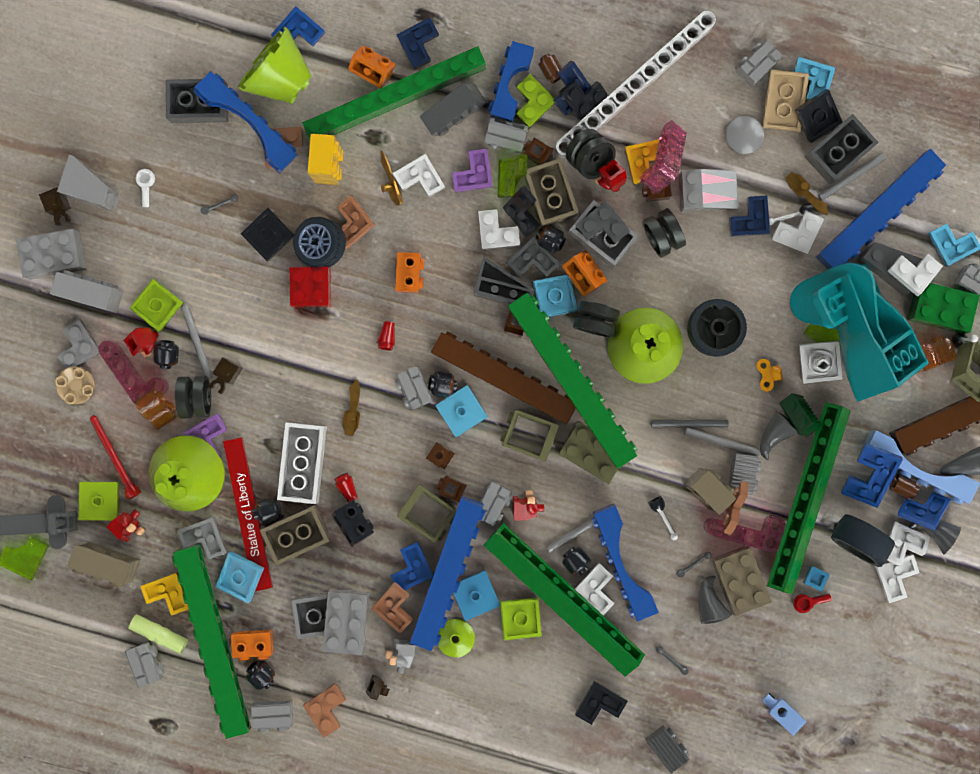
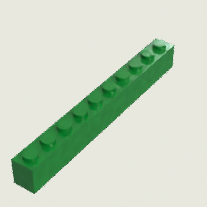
M479 46L308 119L302 122L309 140L311 134L336 135L486 70V62Z
M524 294L508 305V309L616 469L621 468L638 456L636 454L638 449L632 441H627L624 436L627 433L621 424L617 426L613 420L616 417L611 409L608 408L606 410L602 404L605 400L599 392H594L592 389L594 384L588 376H583L581 373L582 366L577 359L573 361L569 355L572 352L566 343L562 344L559 340L561 335L557 329L550 327L548 324L550 319L544 311L540 312L537 305L539 303L534 295Z
M828 402L824 404L819 420L822 427L815 432L767 587L788 594H793L851 412L843 406Z
M504 523L483 544L489 552L499 559L503 565L513 572L518 579L527 585L532 592L541 598L546 605L555 611L560 618L570 625L574 631L584 638L588 644L598 651L624 677L640 665L645 654Z
M200 543L177 549L173 552L172 561L174 566L178 568L179 574L177 578L180 586H183V600L189 607L188 618L191 623L193 622L195 628L193 635L195 641H198L200 646L198 649L199 657L201 660H204V674L206 678H209L211 697L214 696L215 699L214 710L216 715L220 717V731L225 735L226 739L249 733L251 729L250 720Z

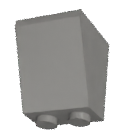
M72 155L68 156L57 192L70 199L113 211L114 207L116 208L118 205L119 193L85 163Z

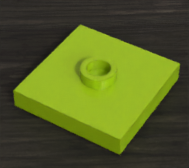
M153 278L129 309L155 330L161 332L184 302Z
M79 482V520L112 521L119 516V482Z
M538 597L500 601L504 641L542 636Z

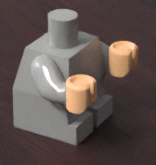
M393 639L395 650L386 651L385 658L389 659V665H396L397 673L404 674L405 667L409 668L412 663L416 645L410 644L411 640Z

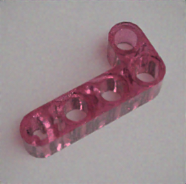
M672 120L666 123L661 131L654 164L644 171L640 177V182L653 193L661 191L673 182L679 174L687 132Z
M104 341L100 344V355L134 404L149 405L168 391L169 383L164 378L153 377L145 382L118 343ZM109 346L113 347V348L111 349V352H112V353H108V351H109V348H108V347H109ZM122 360L124 362V368L122 370H119L117 368V364L119 361ZM131 376L135 378L133 386L128 384V379ZM157 381H160L162 384L160 391H156L154 388ZM141 392H144L146 395L144 402L139 400Z
M769 515L765 518L761 531L737 524V532L733 537L724 533L723 520L711 517L704 522V530L712 536L768 552H774L779 548L785 529L784 520L776 515ZM773 519L778 520V527L772 529L770 526ZM715 523V525L723 527L722 531L713 529L712 532L710 524L714 525ZM750 532L755 534V539L752 542L747 541V535ZM771 537L773 545L766 547L765 541Z

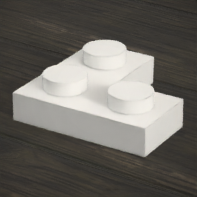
M426 154L393 173L402 190L420 182L428 197H431L445 188Z
M497 209L478 211L482 250L520 246L518 226L499 228Z
M805 211L798 228L779 221L772 240L808 254L824 218Z
M929 254L925 255L916 267L901 255L889 268L888 272L916 296H919L943 266Z
M893 522L888 536L894 540L895 545L887 560L901 565L906 550L921 556L925 555L930 537L898 522Z
M913 554L906 555L901 565L888 561L882 567L875 566L887 603L907 598L902 579L920 573Z
M598 562L574 589L602 615L614 605V602L601 591L613 575Z

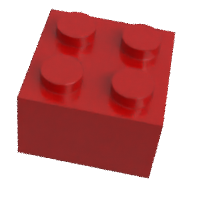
M289 267L291 307H331V269L329 267Z

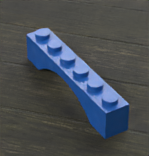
M210 71L194 87V93L206 105L228 110L241 117L251 126L261 141L265 161L279 174L296 158V149L290 143L286 144L281 139L282 136L275 129L271 130L267 126V121L262 116H257L249 103L246 101L243 103L238 98V93L233 88H228L224 84V80L217 73L214 75Z
M613 503L593 511L594 517L591 520L595 529L599 528L601 535L598 536L602 547H607V560L609 564L613 563L615 571L612 572L616 581H620L623 588L620 589L624 600L628 599L630 606L627 609L631 618L635 617L638 622L658 614L659 612L651 593L634 582L623 566L619 549L620 532L623 522L616 505Z

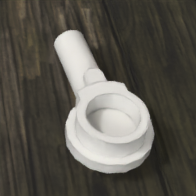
M141 169L136 174V182L141 187L142 207H149V187L154 184L155 175L149 169Z

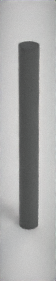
M651 420V427L729 426L728 420Z

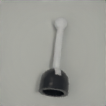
M811 203L804 204L799 208V212L775 219L769 218V223L773 225L775 222L792 217H803L805 211L814 214L813 206Z
M963 333L955 334L951 339L953 347L958 349L960 345L966 342H977L978 336L972 335L968 338Z
M662 496L652 499L648 502L650 508L654 512L660 513L671 534L670 538L674 541L677 540L678 535L674 533L663 512L665 502Z

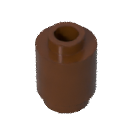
M549 53L540 58L541 62L538 65L547 81L553 84L561 80L557 72L562 67L556 56Z
M901 474L894 476L889 485L890 491L906 499H914L920 488L916 485L915 481Z

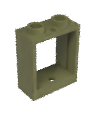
M969 341L958 348L951 380L979 402L980 377L969 368L971 360L980 367V343L978 341Z
M515 410L514 413L510 412L507 420L510 426L508 431H503L500 439L503 442L502 446L546 462L559 425L519 410ZM518 416L549 427L540 454L509 443Z
M419 484L397 517L435 543L437 539L441 541L447 533L444 529L448 523L452 525L457 509ZM422 493L450 511L435 534L407 516Z

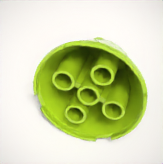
M283 27L284 32L278 31L253 61L254 66L249 72L246 71L238 84V89L293 104L298 97L297 94L300 89L304 91L309 85L312 75L289 29Z
M637 308L626 312L613 324L616 329L614 337L607 339V352L613 367L624 378L640 384L655 383L668 377L679 365L683 354V337L676 322L666 313L654 308ZM645 341L650 342L651 347L649 349L647 348V344L645 343Z
M183 435L165 441L156 449L150 460L148 475L151 488L162 503L174 510L191 512L208 506L218 497L224 484L225 469L222 458L219 457L218 453L208 442L196 436Z

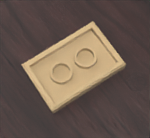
M770 70L762 128L801 132V124L794 110L805 103L808 73Z

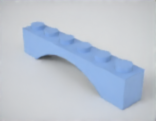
M871 430L865 443L901 456L903 461L898 468L900 470L899 474L909 479L911 477L917 479L916 483L924 487L929 485L935 488L934 492L937 494L951 496V501L957 504H970L980 485L979 482L963 474L937 476L921 471L902 455L894 439L877 430Z

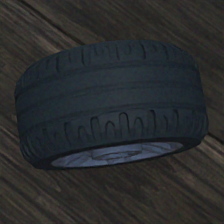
M324 217L308 218L297 227L296 233H294L293 247L295 254L302 263L310 267H331L342 258L345 252L346 238L344 232L336 222Z

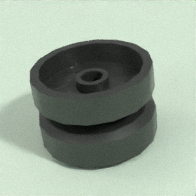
M585 129L579 132L570 141L566 150L568 163L587 179L600 177L599 169L605 165L608 166L607 164L613 159L615 160L616 157L614 145L594 129Z
M666 208L658 212L657 219L650 216L642 221L647 238L660 258L670 254L671 247L678 250L686 246L683 231L670 209Z
M579 301L577 312L587 317H576L572 328L602 337L613 338L616 328L606 322L618 321L620 311L600 303Z
M188 376L177 378L175 405L180 419L192 418L193 414L197 418H209L211 412V388L209 387L210 382L207 376H195L193 381Z

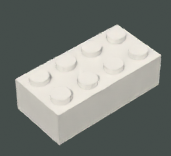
M285 423L277 500L311 504L319 503L327 426Z

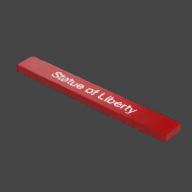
M243 437L223 441L246 558L264 567L255 591L273 588L264 539L260 532L261 524L258 520H254L252 515L256 499Z

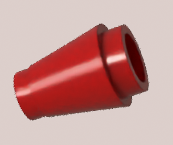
M384 321L376 342L378 344L377 348L386 351L393 350V346H395V323Z
M348 472L334 479L336 482L334 485L347 502L358 498L352 476H349Z

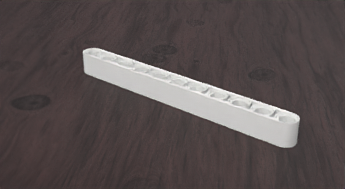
M704 11L568 131L557 142L555 148L556 155L561 159H566V152H561L559 146H568L575 132H581L585 129L599 131L710 32L716 21L715 15L710 11ZM707 19L710 25L702 24L701 20ZM687 32L695 33L696 37L690 38ZM679 44L682 47V50L676 51L673 48V45ZM659 57L667 58L668 63H661ZM650 69L654 75L647 76L644 70ZM637 82L640 88L633 89L630 83ZM622 94L626 100L620 102L616 99V95ZM609 107L612 113L604 114L602 108ZM593 119L597 122V126L590 127L587 121Z

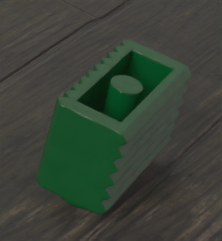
M791 393L779 403L799 435L810 436L822 427V424L818 421L804 396Z

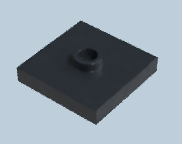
M825 89L794 110L810 143L843 122L828 89Z
M269 208L241 233L267 262L294 237V234Z

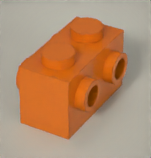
M362 45L353 54L348 70L378 88H382L390 80L396 64L387 57L374 52L371 48Z
M587 250L580 252L562 265L583 297L608 281Z
M397 252L395 285L397 293L419 294L420 289H423L424 278L420 277L421 270H424L425 259L421 258L420 253ZM411 261L414 262L413 265L408 266V263H409V262H411ZM409 280L413 281L411 285H407Z
M273 629L237 631L232 633V658H238V661L250 660V657H257L259 660L268 659L274 653Z

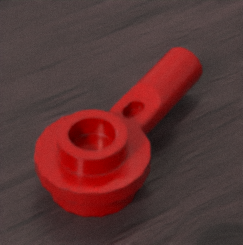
M799 594L793 600V607L799 613H807L814 605L832 601L830 594L813 598L805 594Z

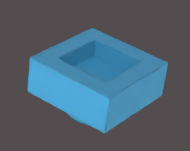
M810 565L803 583L822 592L830 574Z

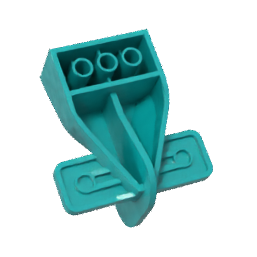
M846 263L837 265L802 281L792 291L790 308L796 318L805 323L838 330L845 371L857 402L900 387L929 364L912 327L899 311L881 296L875 278L866 264Z

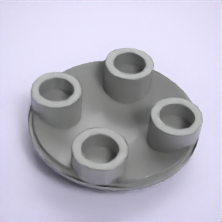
M741 116L734 119L726 131L729 148L741 154H750L758 150L764 140L762 125L756 119L749 116Z

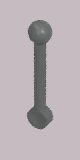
M232 195L231 198L215 205L202 207L200 211L206 215L210 210L229 202L238 201V196Z
M705 552L703 557H701L685 569L678 570V577H684L687 571L701 563L703 560L710 559L712 554L710 552Z
M661 646L656 648V652L662 654L678 667L683 675L688 674L687 667H682L664 652Z

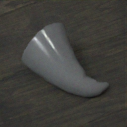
M777 411L768 423L761 438L760 453L766 460H769L771 448L781 441L798 434L791 421Z
M980 446L944 465L940 469L941 474L980 475Z
M942 520L935 531L911 522L909 525L911 529L918 528L927 533L943 555L951 549L961 531V527Z
M716 576L706 577L700 586L699 613L701 624L717 623L732 616L718 599L713 589V582Z

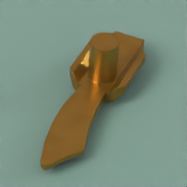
M381 151V163L389 179L387 184L381 185V191L388 192L390 199L396 206L401 205L403 200L396 179H393L388 160L384 152Z
M791 172L785 177L788 186L797 196H804L816 210L826 216L828 215L827 204L808 191L810 184L801 175Z
M358 379L349 387L350 410L344 412L342 423L345 435L354 436L358 429L361 415L357 411L360 398Z

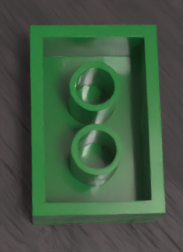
M929 283L919 296L913 294L907 320L955 333H971L980 295Z

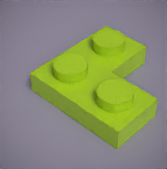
M529 74L516 87L528 100L516 113V116L526 126L531 128L555 104L553 101L555 98Z

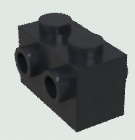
M354 500L337 509L331 515L351 547H354L374 533L372 530L374 529L373 524L369 519H365L362 514L364 511L361 505L355 503Z

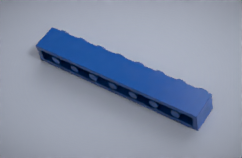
M932 149L924 152L837 235L816 258L827 269L846 264L850 257L854 259L861 252L860 248L864 244L867 246L875 239L873 235L877 231L881 233L888 227L889 224L887 222L891 218L894 220L902 213L900 209L904 205L908 207L916 200L914 196L918 192L923 193L930 186L928 182L932 179L936 180L944 173L942 169L946 164Z
M464 496L460 499L410 644L432 651L434 646L438 647L441 635L438 634L440 628L444 629L448 619L444 617L446 610L450 611L454 602L451 599L452 593H457L460 582L457 581L459 574H464L467 564L463 562L465 557H470L473 548L470 545L472 538L476 539L480 529L476 527L478 520L482 521L486 512L483 509V503Z

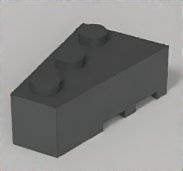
M464 82L419 117L432 136L441 137L448 133L451 127L460 124L465 118L488 103L476 85Z

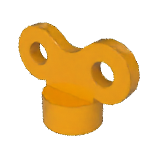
M760 359L757 362V370L762 374L760 388L765 392H769L774 388V381L783 380L782 368L780 365L771 366L768 359ZM762 363L767 365L765 369L761 367ZM765 382H769L770 386L765 387Z

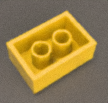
M311 134L308 161L309 176L315 184L338 185V181L342 180V169H340V161L344 159L342 146H340L335 135Z

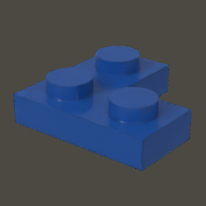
M295 6L273 31L271 36L274 37L278 31L283 33V27H287L294 40L300 35L314 47L325 34V30Z
M935 492L931 493L925 505L905 499L898 511V516L935 531L949 507L951 499Z
M418 541L400 549L408 567L392 574L393 582L407 590L434 576Z

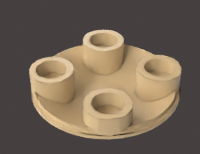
M73 366L59 373L55 380V387L59 397L67 404H81L89 400L93 395L95 381L86 369Z

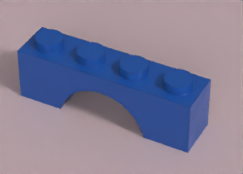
M512 41L511 47L507 46L504 56L507 58L505 65H501L499 75L502 77L500 83L496 82L493 92L496 94L494 101L491 100L488 112H491L490 118L496 117L513 122L518 102L511 96L508 85L514 75L522 71H529L534 47Z

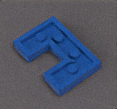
M865 443L857 458V462L874 469L867 482L849 475L841 489V494L878 508L903 461L902 457Z

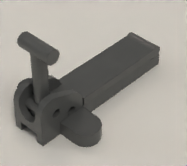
M54 495L47 501L48 513L0 516V536L48 533L50 546L54 549H60L67 543V532L78 530L75 519L77 511L65 512L64 498L60 495Z

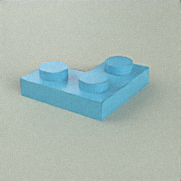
M798 57L793 72L809 74L808 82L810 84L805 101L810 100L825 89L829 90L835 71L834 67Z
M945 224L928 233L945 267L980 250V244L974 232H970L956 240L948 224Z

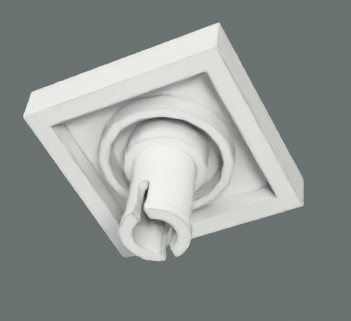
M839 341L799 345L803 384L843 379Z

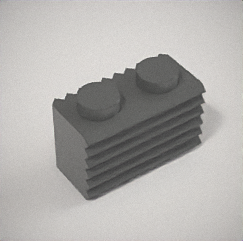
M662 725L645 740L671 774L689 760L686 755L688 750L682 743L678 745L674 740L677 736L670 727L666 729Z

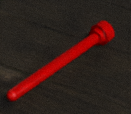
M92 415L90 422L125 486L124 494L127 500L142 493L140 488L135 483L132 484L98 418Z

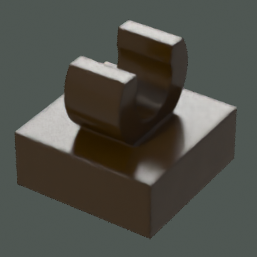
M372 674L366 694L370 699L374 700L378 699L379 694L387 696L390 689L387 688V685H384L383 680L379 676Z

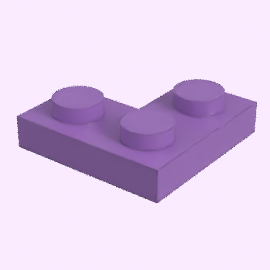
M487 148L468 151L471 170L452 173L455 193L492 188Z
M216 414L184 433L185 435L204 439L215 449L220 457L212 439L228 431L220 414Z

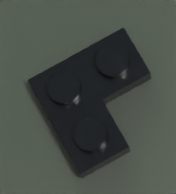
M572 79L559 91V94L578 121H581L609 96L598 81L583 92L578 83Z
M524 185L504 205L503 209L527 237L540 224L528 210L537 200Z
M593 681L576 710L575 716L592 725L602 708L619 718L628 701L598 682Z

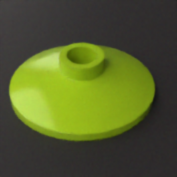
M461 619L448 620L444 629L440 628L438 633L441 635L438 647L445 655L450 657L466 655L470 652L475 642V634L472 627ZM458 636L459 641L456 643L453 642L452 637Z

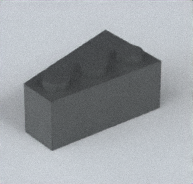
M875 242L865 249L858 258V261L866 264L874 274L904 295L911 291L891 275L888 270L901 255L915 267L922 258Z
M483 256L474 296L510 305L526 293L529 296L534 294V288Z

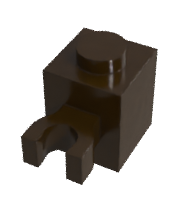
M56 187L39 194L45 212L53 215L55 225L60 226V217L64 216L65 221H71L70 216L65 212L71 209L67 197L57 192L58 188Z
M222 357L212 373L217 376V379L213 380L209 387L214 388L218 383L221 386L218 393L223 394L226 383L234 384L243 368L228 358Z

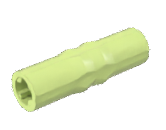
M137 614L133 617L128 628L178 654L184 651L188 643V639Z

